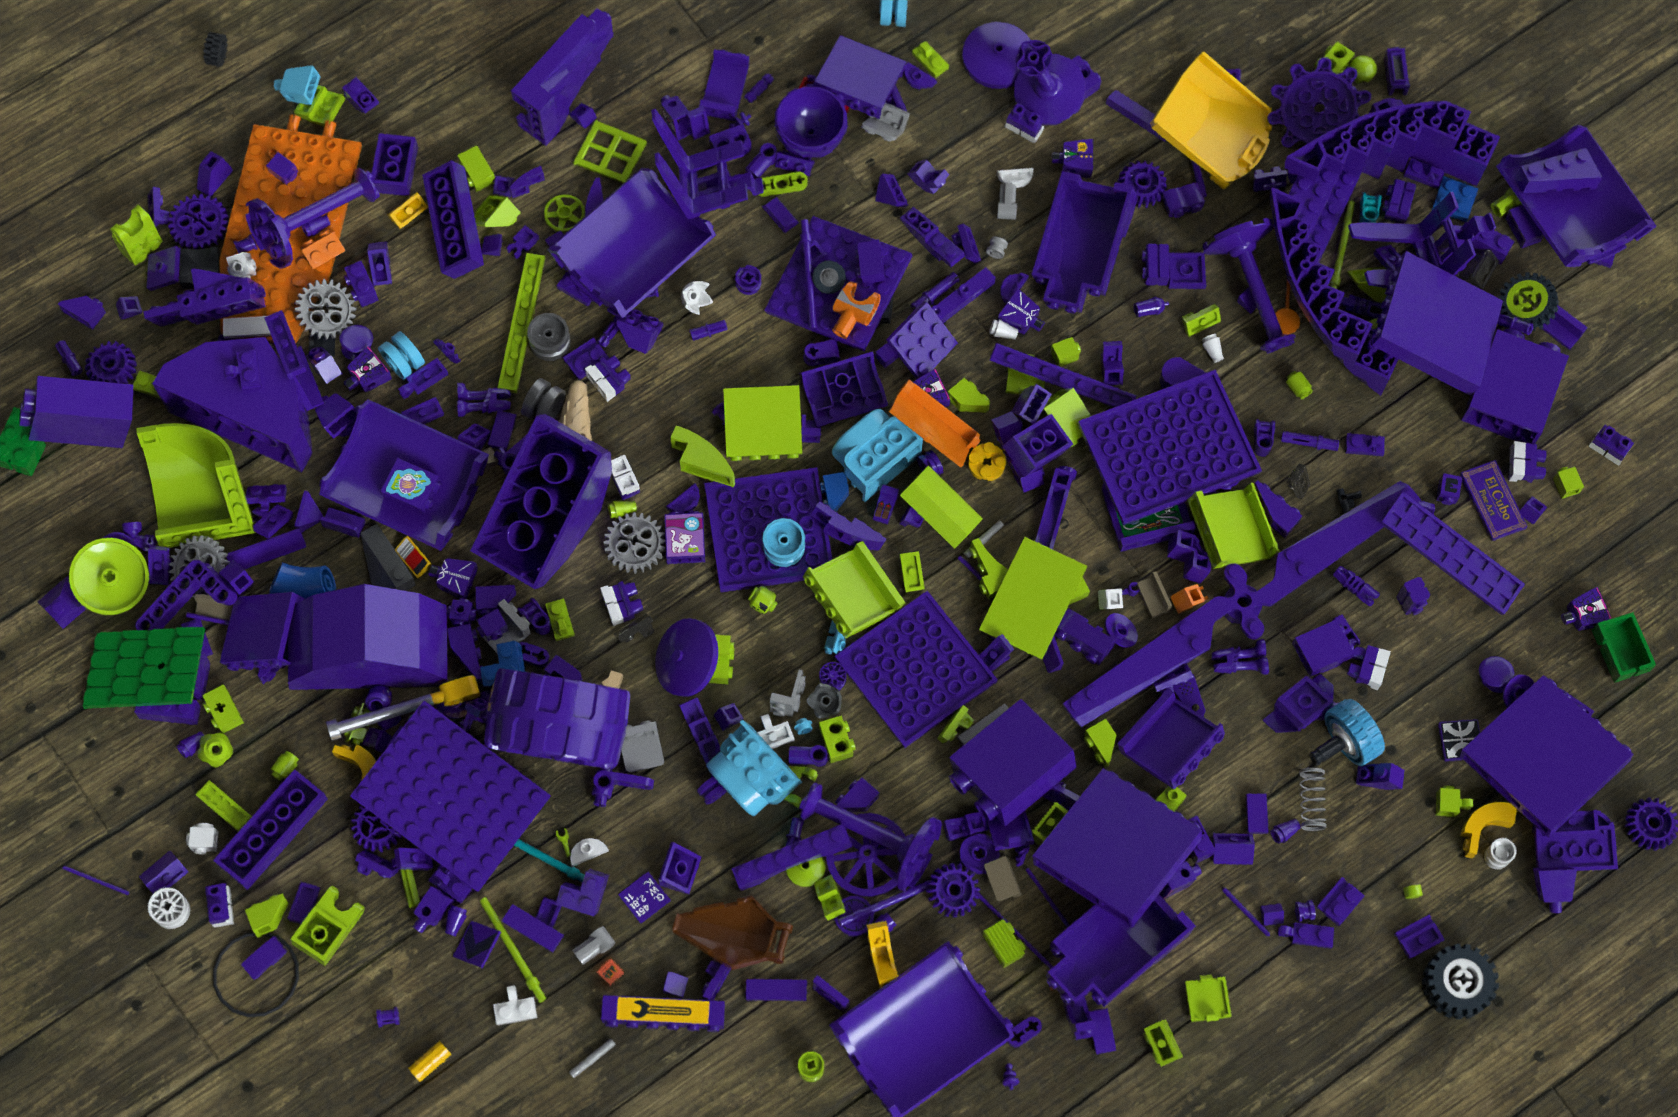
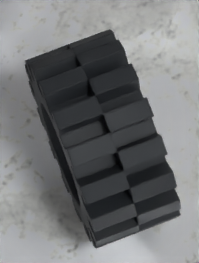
M214 32L207 34L206 43H204L205 49H203L205 64L223 66L224 58L226 59V48L228 47V40L225 34Z

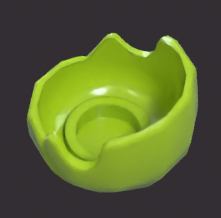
M1358 56L1348 66V68L1353 67L1357 71L1355 83L1369 82L1377 72L1374 60L1368 56Z

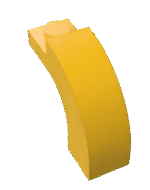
M357 744L354 751L346 745H341V747L335 745L332 751L333 755L336 758L357 765L362 771L363 780L376 763L374 757L365 748Z
M1489 803L1480 807L1468 818L1460 834L1461 837H1465L1463 844L1465 857L1473 858L1477 854L1480 833L1484 827L1497 825L1511 828L1514 825L1517 809L1511 803Z
M886 921L867 925L868 942L879 990L898 977Z

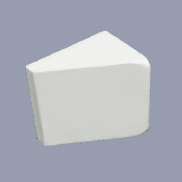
M1122 589L1098 591L1099 609L1123 608Z

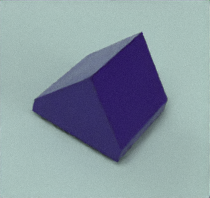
M1281 904L1260 906L1263 926L1284 923V910Z

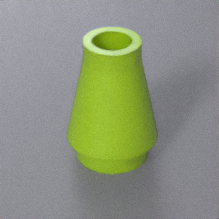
M612 501V503H608L610 518L618 519L619 516L623 517L626 513L637 512L635 501Z

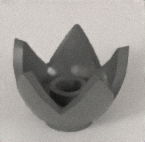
M818 684L815 691L809 695L806 701L814 709L817 718H826L839 713L842 696L837 688L827 684ZM825 697L830 699V703L827 705L823 703Z

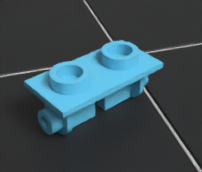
M832 620L829 633L835 635L834 637L827 636L824 649L828 655H832L833 652L837 655L845 649L846 639L838 632Z

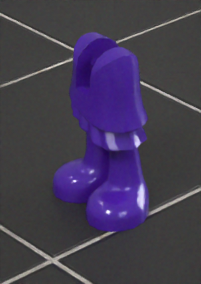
M464 383L457 384L458 417H463L467 413L482 410V414L486 412L504 411L511 408L509 401L497 400L510 398L511 393L508 389L493 387V389L489 388L485 391H469ZM484 400V402L468 403L466 401Z
M1259 639L1255 647L1240 650V646L1234 649L1233 646L1211 653L1212 660L1227 659V663L1213 665L1214 672L1231 674L1232 672L1236 673L1238 670H1256L1263 675L1269 674L1268 659L1265 657L1266 643L1264 639ZM1243 658H1260L1254 661H1238V659Z

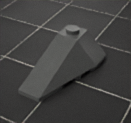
M378 524L360 533L372 585L403 591L416 586L412 575Z

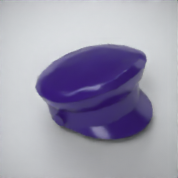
M352 325L344 329L339 338L343 355L350 360H354L366 347L369 346L371 349L373 343L372 332L362 325Z
M1488 657L1480 663L1479 675L1482 680L1481 682L1489 690L1503 693L1506 683L1514 676V668L1509 661L1502 657Z

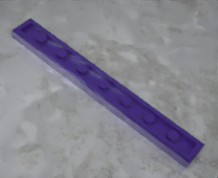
M998 343L995 344L989 360L1064 389L1074 388L1077 394L1112 407L1133 401L1137 396Z

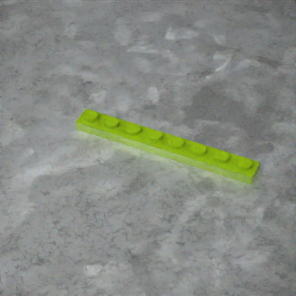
M526 253L498 384L499 389H508L510 393H517L528 343V326L533 320L545 263L544 255Z

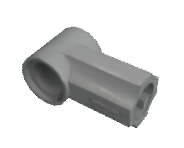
M1005 183L1000 186L997 219L1016 220V185L1012 183Z
M603 926L595 930L589 936V939L572 951L581 964L584 965L599 953L602 954L612 948L615 941Z

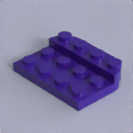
M1577 811L1549 838L1533 824L1532 833H1534L1537 868L1571 866L1576 871L1618 869L1615 827L1613 822L1601 811Z

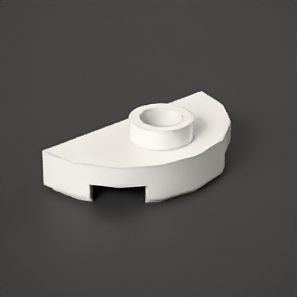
M1033 168L997 171V176L1003 184L1012 183L1016 185V188H1019L1031 181Z
M588 838L581 840L572 849L570 857L572 867L609 852V849L598 839Z

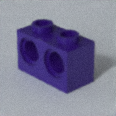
M743 124L709 136L711 149L742 140L744 155L751 151V141Z

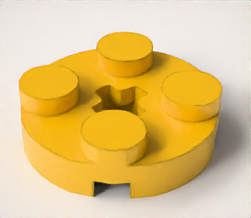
M987 442L976 446L971 451L968 467L975 478L993 481L1003 474L1006 466V457L998 446ZM984 459L991 460L990 466L987 464L983 465L982 463L984 462Z

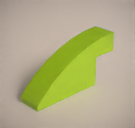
M676 425L671 435L672 448L684 451L680 459L681 471L734 487L735 476L733 470L723 455L701 436Z

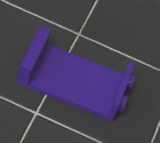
M714 49L712 68L703 100L701 99L699 107L703 106L705 108L707 116L735 121L749 69V56L743 53L736 54L723 49Z

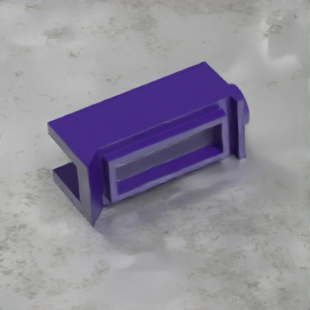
M1392 47L1387 49L1384 56L1388 95L1392 96L1396 88H1402L1403 95H1407L1410 84L1405 48Z

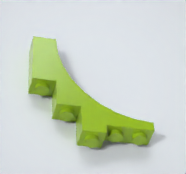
M977 538L971 542L969 551L973 559L976 558L979 563L978 569L982 576L985 575L981 578L979 588L981 593L986 595L989 600L996 596L1008 569L997 562L985 549L980 539ZM1083 577L1070 604L1088 597L1090 593Z

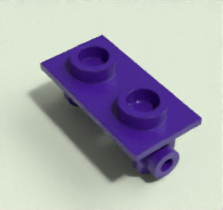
M783 150V152H777L775 167L792 172H803L806 176H810L814 160H811L812 158L796 157L793 153Z

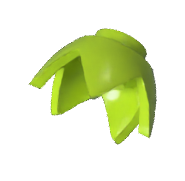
M224 733L206 734L201 737L198 750V758L201 761L217 768L232 756L233 747ZM213 746L219 747L218 753L212 752Z

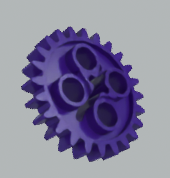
M193 194L192 199L186 196V202L179 200L180 206L174 205L176 212L170 211L172 216L168 218L170 234L174 237L176 243L179 242L181 247L186 245L187 249H191L192 246L194 250H198V247L205 249L206 245L209 248L212 247L211 243L213 242L218 245V238L224 239L222 233L227 232L225 227H228L229 223L227 220H229L226 208H223L222 202L218 203L217 198L211 199L210 195L204 198L203 194L196 198V195ZM204 232L202 235L197 236L198 233Z

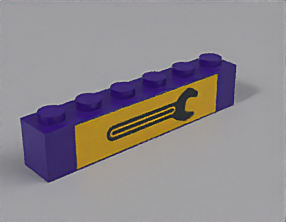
M603 995L601 1021L606 1023L607 1027H618V1024H626L628 1028H638V1025H646L648 1029H658L659 1026H667L669 1030H679V1027H687L689 1031H699V1028H707L709 1032H719V1029H724L725 1001Z

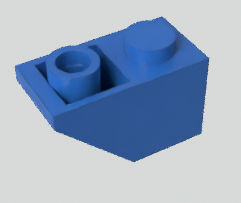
M844 472L823 475V482L820 483L821 493H825L826 496L823 504L828 505L837 512L849 496L847 477Z

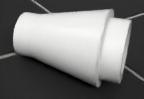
M994 319L990 328V334H993V337L1015 340L1018 329L1000 319Z
M1216 334L1202 339V346L1213 360V363L1224 359L1220 339Z

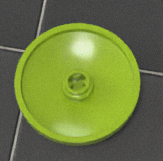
M102 538L88 543L75 555L70 566L69 583L77 601L89 611L100 615H118L129 611L141 601L148 587L149 569L141 552L132 544L121 539Z

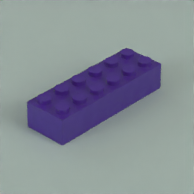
M451 160L422 176L441 273L456 279L483 266L484 262L465 167Z
M294 769L213 861L248 890L328 798L321 790Z

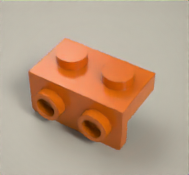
M324 230L318 234L319 238L315 240L311 238L302 243L303 247L300 249L312 269L317 268L345 251L333 230Z

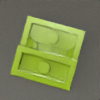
M318 85L312 105L299 103L294 114L324 127L325 121H329V124L331 121L333 122L345 101V97L342 94L330 92L324 86Z

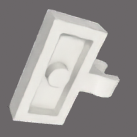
M768 714L761 716L765 730L757 733L772 749L795 741L788 721L773 726Z
M515 986L507 987L509 1002L493 1005L497 1026L537 1018L534 997L518 1000Z

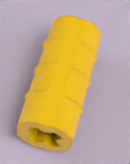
M439 1041L408 1069L421 1082L444 1062L451 1053Z

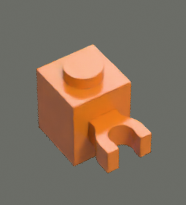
M1195 584L1170 596L1178 614L1191 610L1209 599L1208 596L1203 597L1202 595L1203 586L1199 587L1198 584Z

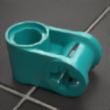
M1364 192L1362 193L1359 223H1376L1379 216L1381 195L1371 196L1366 195Z

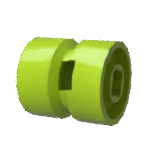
M806 1052L799 1058L798 1073L804 1081L816 1082L824 1073V1060L816 1052Z

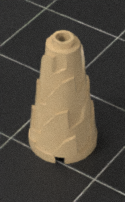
M576 380L570 384L559 422L592 441L587 385L583 381Z

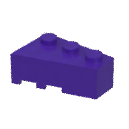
M1068 608L1056 630L1055 636L1062 641H1067L1074 651L1083 653L1090 663H1096L1100 666L1112 651L1117 637L1113 634L1110 637L1102 633L1103 628L1100 626L1094 628L1087 623L1088 619Z

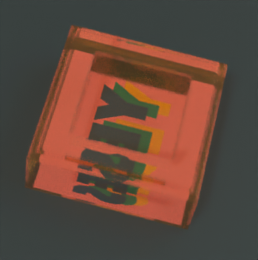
M610 957L596 973L611 987L625 971Z

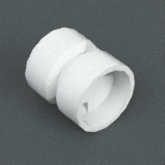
M1499 838L1485 850L1484 859L1487 865L1493 869L1505 868L1515 858L1516 847L1510 840Z

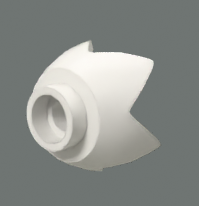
M694 281L683 288L681 300L689 311L700 315L699 307L713 303L710 296L705 292L709 283Z

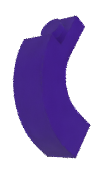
M1085 997L1074 1007L1063 1002L1069 1027L1075 1040L1096 1036V1020H1092L1089 1014Z

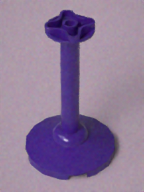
M1040 40L1024 41L1016 53L1015 60L1017 68L1020 70L1015 81L1014 97L1016 102L1023 105L1025 109L1033 113L1035 112L1045 120L1042 125H1058L1062 121L1069 119L1073 114H1076L1086 97V82L1081 69L1071 59L1059 54H1052L1050 47L1045 42Z
M360 168L355 169L354 183L284 218L276 215L264 201L258 198L246 202V206L249 205V213L245 214L246 221L257 246L261 251L265 249L273 258L270 262L277 268L283 269L290 266L293 260L292 248L289 242L290 231L361 195L369 202L376 201L380 194L373 183L371 173Z
M1264 218V223L1253 225V222L1249 221L1220 232L1214 236V242L1209 245L1205 242L1202 248L1204 254L1207 255L1229 254L1231 257L1239 259L1268 336V340L1260 349L1269 354L1294 344L1296 335L1282 333L1252 253L1256 249V243L1274 229L1273 221L1269 218Z
M814 782L807 796L800 804V809H802L800 818L807 820L814 813H817L837 824H844V827L897 852V859L901 863L898 888L903 892H907L906 888L908 886L913 888L923 875L933 854L929 853V850L934 840H939L942 827L941 820L935 817L929 818L915 834H910L903 838L823 799L822 785Z

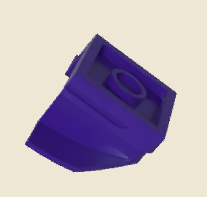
M1321 674L1313 680L1309 676H1305L1277 699L1274 704V711L1264 718L1263 722L1275 733L1301 731V729L1306 728L1333 706V684Z

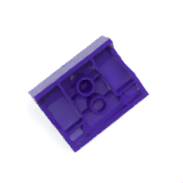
M873 351L799 373L801 384L817 427L889 406L883 385L878 377Z

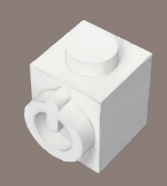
M198 823L194 827H190V833L186 835V844L189 845L188 847L195 854L217 851L218 831L212 824Z

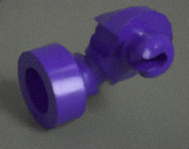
M141 522L122 524V532L130 536L135 542L136 547L142 549V551H148L150 545L156 546V538L153 535L139 536V533L142 531Z

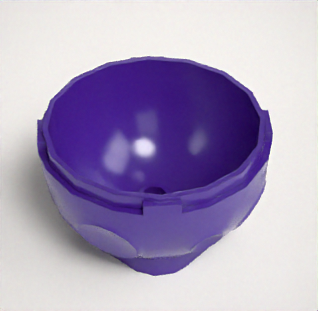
M820 87L793 89L781 100L775 112V131L778 139L786 147V150L801 158H820L830 154L839 145L847 131V113L843 102L832 92Z

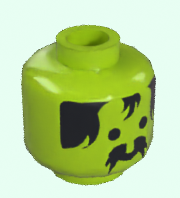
M764 586L755 587L748 597L750 601L749 606L761 614H766L768 611L772 612L778 603L775 601L776 594Z

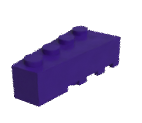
M1586 148L1521 166L1515 177L1522 193L1546 192V190L1558 192L1563 191V189H1573V191L1581 190V188L1595 190L1602 179Z

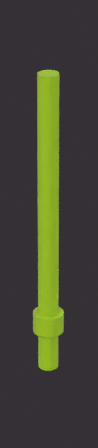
M1348 201L1334 266L1335 271L1329 283V286L1335 289L1340 287V273L1349 235L1348 226L1351 224L1355 202Z
M487 897L481 899L479 902L495 929L501 932L500 937L525 977L529 990L534 992L539 1003L545 1001L547 998L539 987L540 982L537 977L532 975Z

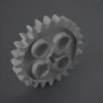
M325 279L322 280L321 284L318 280H315V286L308 283V289L302 288L304 294H298L297 297L300 300H296L295 304L299 307L295 308L294 311L299 314L295 318L302 320L299 326L305 325L304 332L310 330L311 337L316 333L317 339H320L322 335H324L325 340L328 339L329 335H331L332 339H335L336 333L340 336L342 330L347 328V325L351 326L353 324L350 319H354L356 315L351 312H354L356 308L351 307L355 300L348 299L352 294H345L344 292L347 288L340 289V283L334 286L333 280L329 284L326 283ZM311 297H317L320 300V304H313ZM330 297H336L339 303L332 304L330 302ZM323 306H326V309L341 308L342 311H339V310H329L327 313H325L324 310H320V309H322ZM312 315H318L321 322L315 323L312 320ZM331 315H337L340 321L334 323L330 318Z
M633 512L632 517H629L626 513V519L624 520L619 516V523L612 521L614 528L608 527L607 530L610 534L604 535L605 539H607L604 541V546L607 547L604 550L606 554H609L607 556L608 560L614 559L612 564L613 566L619 564L620 571L626 567L627 573H629L630 569H633L636 574L639 568L644 572V567L646 566L651 570V563L657 565L656 558L662 559L663 557L660 552H665V547L662 545H666V540L663 539L665 533L661 532L662 526H657V520L651 522L650 515L644 519L643 513L639 517H636L635 512ZM627 529H630V530L633 531V532H632L631 534H629V535H626V534L623 533V532H624L625 530H627ZM648 533L651 534V537L644 539L642 535ZM621 547L628 548L626 552L618 551ZM640 551H645L646 555L640 557L637 555V553Z
M200 535V538L197 536H193V539L186 538V544L180 543L181 549H174L177 555H171V558L174 559V562L170 563L173 569L169 573L174 574L171 581H174L188 565L185 563L186 560L190 562L200 560L209 564V560L212 558L210 565L219 573L225 568L226 564L230 563V561L224 560L228 553L222 552L224 547L219 546L220 542L213 541V538H206ZM214 579L211 581V586L214 584ZM189 580L186 581L185 588L189 585ZM202 587L195 593L209 595Z

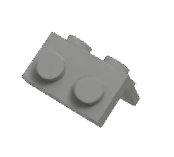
M885 103L880 119L870 116L862 124V128L869 134L882 136L886 141L896 140L904 133L910 113Z
M504 599L498 603L499 612L506 622L509 631L503 633V636L495 641L491 640L488 642L486 637H483L496 653V644L510 641L521 642L531 634L528 620L524 616L520 617L516 613L518 611L511 602L507 603Z
M799 669L791 697L776 693L771 694L770 712H773L774 715L793 717L794 711L798 712L801 702V695L799 693L803 694L806 684L803 670Z
M643 721L640 725L633 727L632 725H627L621 751L628 773L664 764L656 721Z

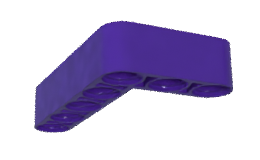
M193 560L138 619L136 630H146L148 623H150L148 630L163 629L200 587L217 603L228 606L236 602L237 593L210 564L200 560ZM200 566H202V570L198 574V569ZM214 579V584L211 586V581ZM189 580V585L185 588V583ZM227 592V597L223 599L224 593ZM176 595L175 601L172 602V597ZM163 609L162 615L159 616L160 610Z

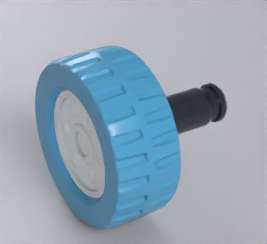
M1345 699L1333 706L1325 714V724L1332 738L1317 747L1315 751H1311L1309 757L1315 765L1319 766L1321 762H1325L1341 751L1351 762L1358 766H1363L1384 752L1385 743L1377 724L1370 714L1358 702L1352 699Z

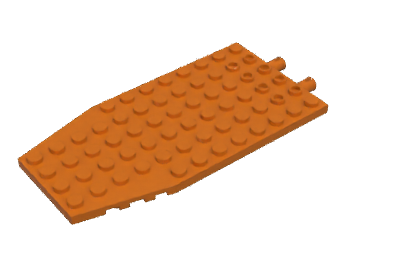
M289 115L287 129L254 124L220 256V273L229 275L227 269L229 265L226 258L239 254L234 241H241L251 234L245 214L249 213V205L246 206V202L258 198L264 201L276 215L284 218L352 184L354 181V171L357 168L362 148L361 142L333 138L337 124L332 121L330 124L329 121H325L322 135L297 132L301 118L295 115V118H293L294 115ZM277 152L294 163L298 170L296 178L287 185L269 173L266 167ZM348 203L324 214L328 217L331 225L321 232L327 229L329 231L333 230L338 239H340ZM301 226L290 231L289 242L292 248L293 260L290 266L283 269L277 268L270 262L273 258L265 249L261 251L258 247L257 250L253 249L246 252L250 253L251 258L256 263L255 271L257 275L251 276V280L264 287L266 307L221 318V334H223V319L269 316L282 310L295 343L298 342L305 325L299 326L302 320L295 318L299 314L294 311L295 308L299 307L295 304L296 300H300L297 296L299 293L304 294L302 288L308 289V283L315 286V280H318L321 284L322 280L325 279L328 284L335 260L334 257L317 268L312 269L300 248L303 247L302 243L311 238L312 240L319 238L318 234L314 237H307ZM311 297V302L313 304H316L317 301H319L317 297ZM272 336L241 337L246 339L265 337L269 343H274Z

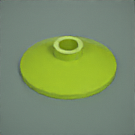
M823 857L807 861L806 863L809 864L807 869H804L802 864L787 869V876L798 886H813L825 874V861Z

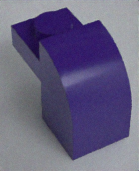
M928 160L918 161L907 173L920 188L931 194H934L946 182L945 179L949 176L945 169L935 170Z
M1122 341L1103 342L1101 368L1103 382L1107 385H1123Z

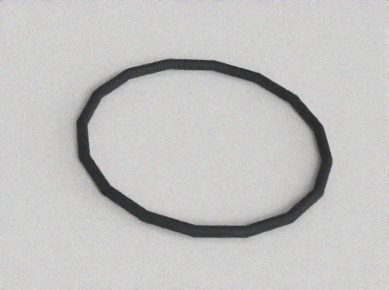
M254 932L245 933L231 940L219 953L213 968V987L220 1002L231 1012L246 1017L266 1016L282 1008L293 996L299 981V962L292 947L280 936L270 933L265 934L264 936L270 938L276 936L290 951L295 962V981L291 991L278 1006L266 1012L246 1013L234 1009L223 999L218 989L217 968L222 955L233 943L248 936H256Z

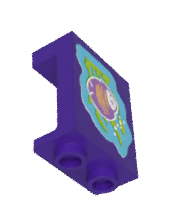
M397 458L380 492L383 497L389 500L393 498L425 514L427 510L431 509L433 505L432 499L435 493H439L442 483L438 475Z

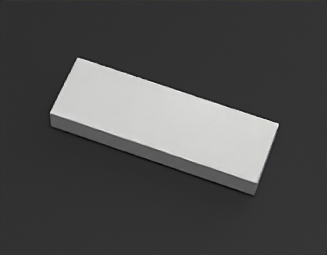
M266 316L223 319L224 338L271 336L264 319Z

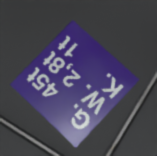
M649 872L618 894L640 923H643L671 901Z

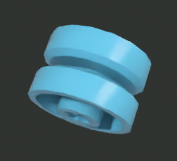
M880 0V25L890 26L892 15H895L896 27H905L907 0Z
M399 331L391 337L392 344L386 341L378 347V350L390 368L404 380L412 374L411 367L417 370L425 364V361L414 344Z
M785 518L774 520L767 525L763 533V551L770 563L780 567H788L800 561L805 550V534L802 527L797 522Z

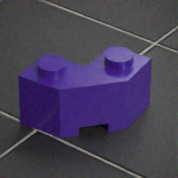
M1177 530L1168 542L1167 557L1184 562L1183 578L1201 584L1211 570L1208 554L1199 545L1200 540L1196 535Z

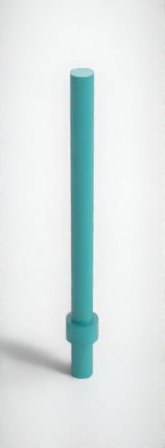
M520 839L514 844L519 849L564 872L570 879L583 883L585 875L580 873V870L574 866L571 868Z

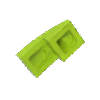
M832 875L814 883L817 897L821 901L824 915L828 921L846 913Z

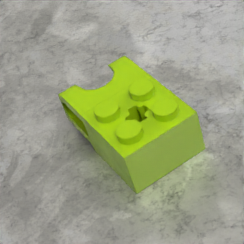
M139 205L131 210V216L127 222L122 225L116 223L110 228L119 251L135 266L143 262L147 255L156 250L163 242L150 215Z
M334 886L328 888L291 938L292 945L324 966L327 965L348 936L365 909V906L355 903L347 911L337 910L334 905L339 897V890ZM321 933H323L324 938H316L317 934L321 935Z

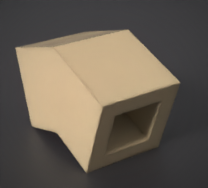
M611 670L609 677L602 682V685L619 689L623 680V674Z

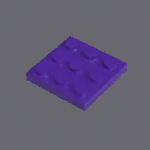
M924 301L886 339L916 379L932 371L958 344L928 302Z

